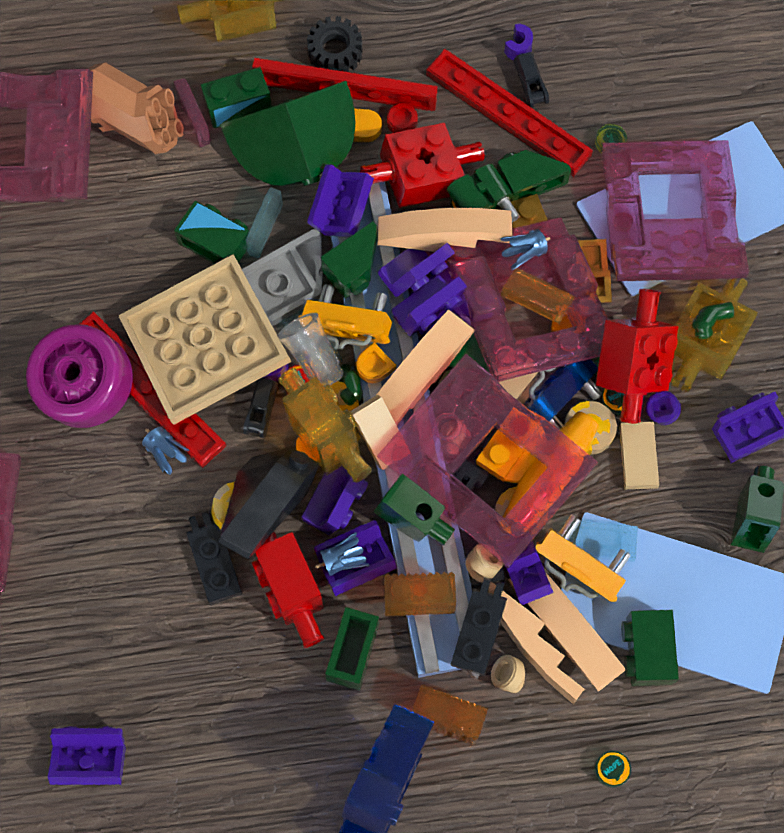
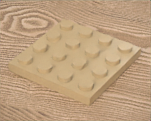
M234 254L118 315L173 425L291 362Z

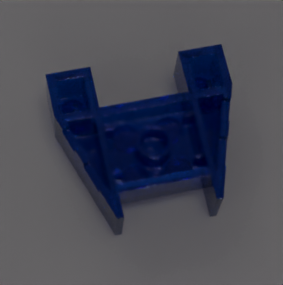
M394 704L379 738L377 737L372 747L369 759L365 761L345 802L341 815L345 820L339 833H388L391 825L396 826L404 808L401 802L422 757L421 751L434 725V721Z

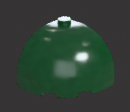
M343 81L220 125L231 152L241 166L252 176L271 185H288L302 181L303 186H307L320 181V174L323 173L326 164L337 167L348 155L355 134V111L347 81Z

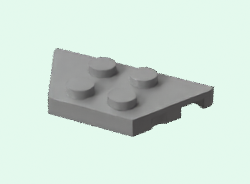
M315 228L242 269L272 326L303 310L306 300L318 301L320 299L323 289V272L321 270L320 258L322 256L321 233Z

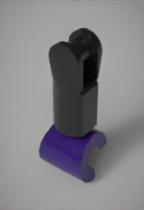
M515 24L514 41L505 42L504 53L509 59L514 60L528 106L534 108V104L541 102L548 104V91L540 75L534 55L531 52L533 33L528 26ZM538 86L539 90L530 91V88Z
M289 363L257 380L244 422L243 434L256 433L259 434L260 438L265 439L279 387L278 383L283 382V377L290 368ZM255 413L264 414L262 421L254 420Z

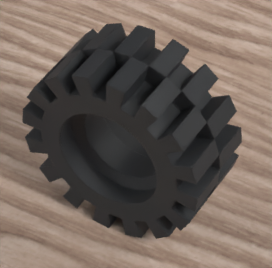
M330 16L325 17V24L321 20L317 21L316 28L312 26L310 28V35H307L308 57L311 65L315 64V67L344 72H349V67L355 70L357 62L360 63L362 59L361 32H358L357 25L351 26V20L347 18L342 23L341 16H336V21H331ZM330 40H340L347 45L346 49L340 53H329L323 48L324 44Z

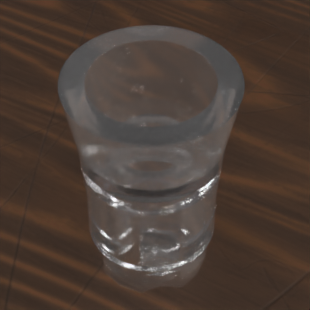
M318 313L303 315L290 322L278 333V339L291 352L307 378L312 380L318 389L327 388L343 377L344 372L339 365L340 361L324 332Z

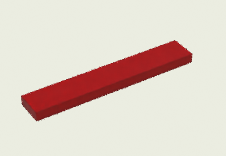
M444 49L426 69L428 77L541 155L569 164L571 176L574 177L592 156L593 150L447 49Z
M254 58L252 69L261 67L267 86L313 92L347 81L352 99L389 105L406 103L415 109L433 112L436 110L438 86Z
M94 311L79 323L97 328L119 343L126 352L132 366L133 382L130 396L163 429H166L176 442L189 449V451H184L201 468L205 467L226 447V443L196 413L173 425L139 356Z

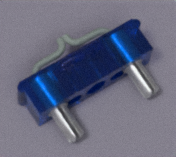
M585 350L572 354L569 357L561 356L550 367L543 364L538 369L540 377L529 389L530 398L519 408V411L542 426L548 424L552 431L556 433L563 424L555 415L582 387L593 400L599 398L602 392L590 379L598 371V367L590 359L589 352ZM562 361H565L534 393V390L545 378L544 371L551 372Z

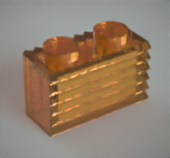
M452 571L449 574L443 572L441 575L438 572L434 575L431 572L427 575L422 572L420 576L417 573L413 576L410 573L406 576L403 573L399 576L395 573L390 576L387 573L384 576L385 616L455 614V574Z
M421 684L411 712L410 721L412 724L417 722L419 727L424 725L425 729L430 727L431 731L437 730L438 734L442 732L445 736L450 734L451 738L456 737L458 741L463 739L464 743L470 742L471 746H473L479 738L488 708Z

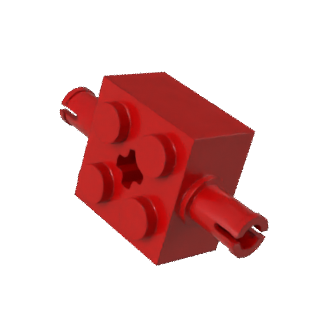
M445 123L386 134L380 151L382 162L360 166L359 171L360 173H368L373 177L372 184L389 181L399 208L450 197L446 191L447 187L455 180L465 176L461 165L484 161L485 153L484 148L478 149L482 147L480 141L455 147Z
M639 289L636 318L605 320L596 386L624 394L621 416L619 417V420L622 422L640 423L644 395L650 392L669 390L674 353L678 344L677 334L679 326L656 320L659 297L661 295V292L658 290Z
M274 531L255 552L257 560L251 563L262 589L267 586L270 589L265 594L275 618L282 617L286 626L294 623L304 648H309L324 640V636L321 634L313 616V613L323 609L321 593L293 532L278 538Z

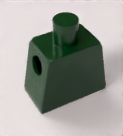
M755 467L754 474L750 475L740 493L731 539L732 546L764 553L780 528L784 483L774 480L775 471L771 467Z
M403 473L373 511L379 517L418 542L426 535H429L444 546L455 530L439 518L445 510L444 505ZM416 512L423 516L424 521L417 517Z

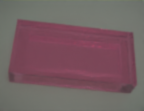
M182 78L174 81L178 100L200 148L210 144L211 139L208 126L187 80Z

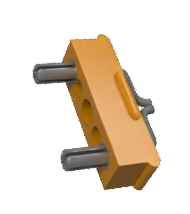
M324 285L319 301L306 300L303 313L298 317L299 322L307 332H313L315 337L320 340L334 342V348L343 350V347L347 344L365 346L370 342L388 344L390 342L388 335L392 321L388 314L383 312L387 300V295L384 293L376 294L372 310L330 303L334 287ZM333 336L344 337V338H350V339L343 340V341L339 344L338 339L335 338V337H333Z
M570 515L559 533L550 528L542 541L536 542L537 552L546 557L544 560L546 569L561 579L560 587L568 592L570 589H576L588 598H596L602 595L611 602L617 601L616 594L626 582L625 578L619 575V572L630 558L629 552L620 549L609 567L569 540L581 522L579 518L575 520L566 535L563 536L576 516ZM550 560L596 592L589 593L573 583L566 586L565 576L550 566Z

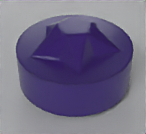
M655 392L646 403V412L655 423L669 425L678 419L681 413V404L671 392Z

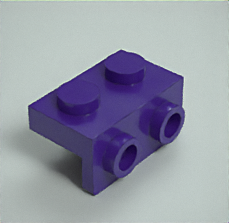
M326 164L310 210L308 224L325 236L351 237L358 231L374 178L368 173L341 172L335 166Z
M448 243L430 256L423 250L407 249L380 268L377 273L397 298L409 288L415 292L430 281L426 276L427 274L434 278L448 267L445 261L455 252Z
M437 275L392 308L390 313L411 337L420 329L423 331L428 330L438 321V316L444 311H453L463 302L461 296L467 285L459 276L447 284L440 275Z
M763 392L756 394L746 401L747 405L739 409L732 406L717 415L718 419L712 431L731 463L784 438V417L775 404L779 398L776 392L766 396Z
M331 462L307 504L301 520L327 535H331L339 528L344 529L353 515V511L349 509L353 500H359L368 486V482L364 479L369 470L359 464L348 470L335 462Z
M375 520L360 525L333 539L326 540L324 543L314 547L318 562L321 564L324 562L321 550L333 548L355 532L357 533L356 537L359 542L354 547L360 546L363 548L362 554L358 556H364L366 558L364 563H368L369 566L344 569L331 576L326 566H322L321 570L334 596L397 569L395 559L381 535L379 525Z
M68 726L51 729L50 738L53 748L48 772L50 785H121L126 751L122 729L109 726L100 728Z

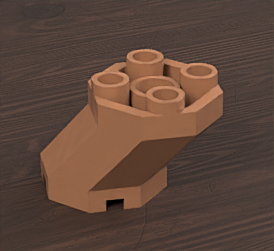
M106 62L95 64L83 71L82 79H88L87 86L81 87V99L88 120L93 124L100 123L102 126L99 129L102 132L114 130L154 154L166 153L177 145V138L183 136L184 128L181 120L178 119L174 106V95L169 88L163 89L159 85L147 87Z

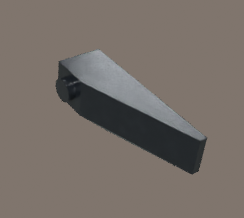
M291 447L252 457L237 473L218 542L250 559L308 494L320 463L311 459L304 452L297 451Z

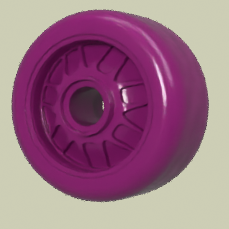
M82 324L62 326L44 336L33 349L26 368L27 389L35 405L50 418L64 425L76 428L95 427L113 418L125 405L133 382L130 360L119 343L103 331ZM80 369L79 376L73 380L75 373Z

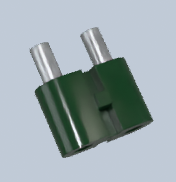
M492 163L475 170L471 176L467 174L455 180L446 189L457 208L498 209L501 207L502 210L511 211L512 222L520 217L510 202L513 193Z

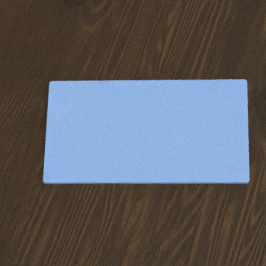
M750 121L577 202L576 207L596 239H606L607 259L628 294L635 296L639 294V289L652 288L783 225L784 169L754 122Z
M588 512L583 514L575 541L578 547L608 567L620 549L626 550L631 555L619 572V575L624 577L626 582L616 594L617 601L615 602L609 601L602 595L596 598H588L576 589H570L567 592L561 588L562 592L605 643L629 650L628 642H623L621 625L622 621H626V617L631 611L673 610L679 667L760 693L768 694L770 692L784 636V573ZM566 571V586L573 583L589 593L596 592Z

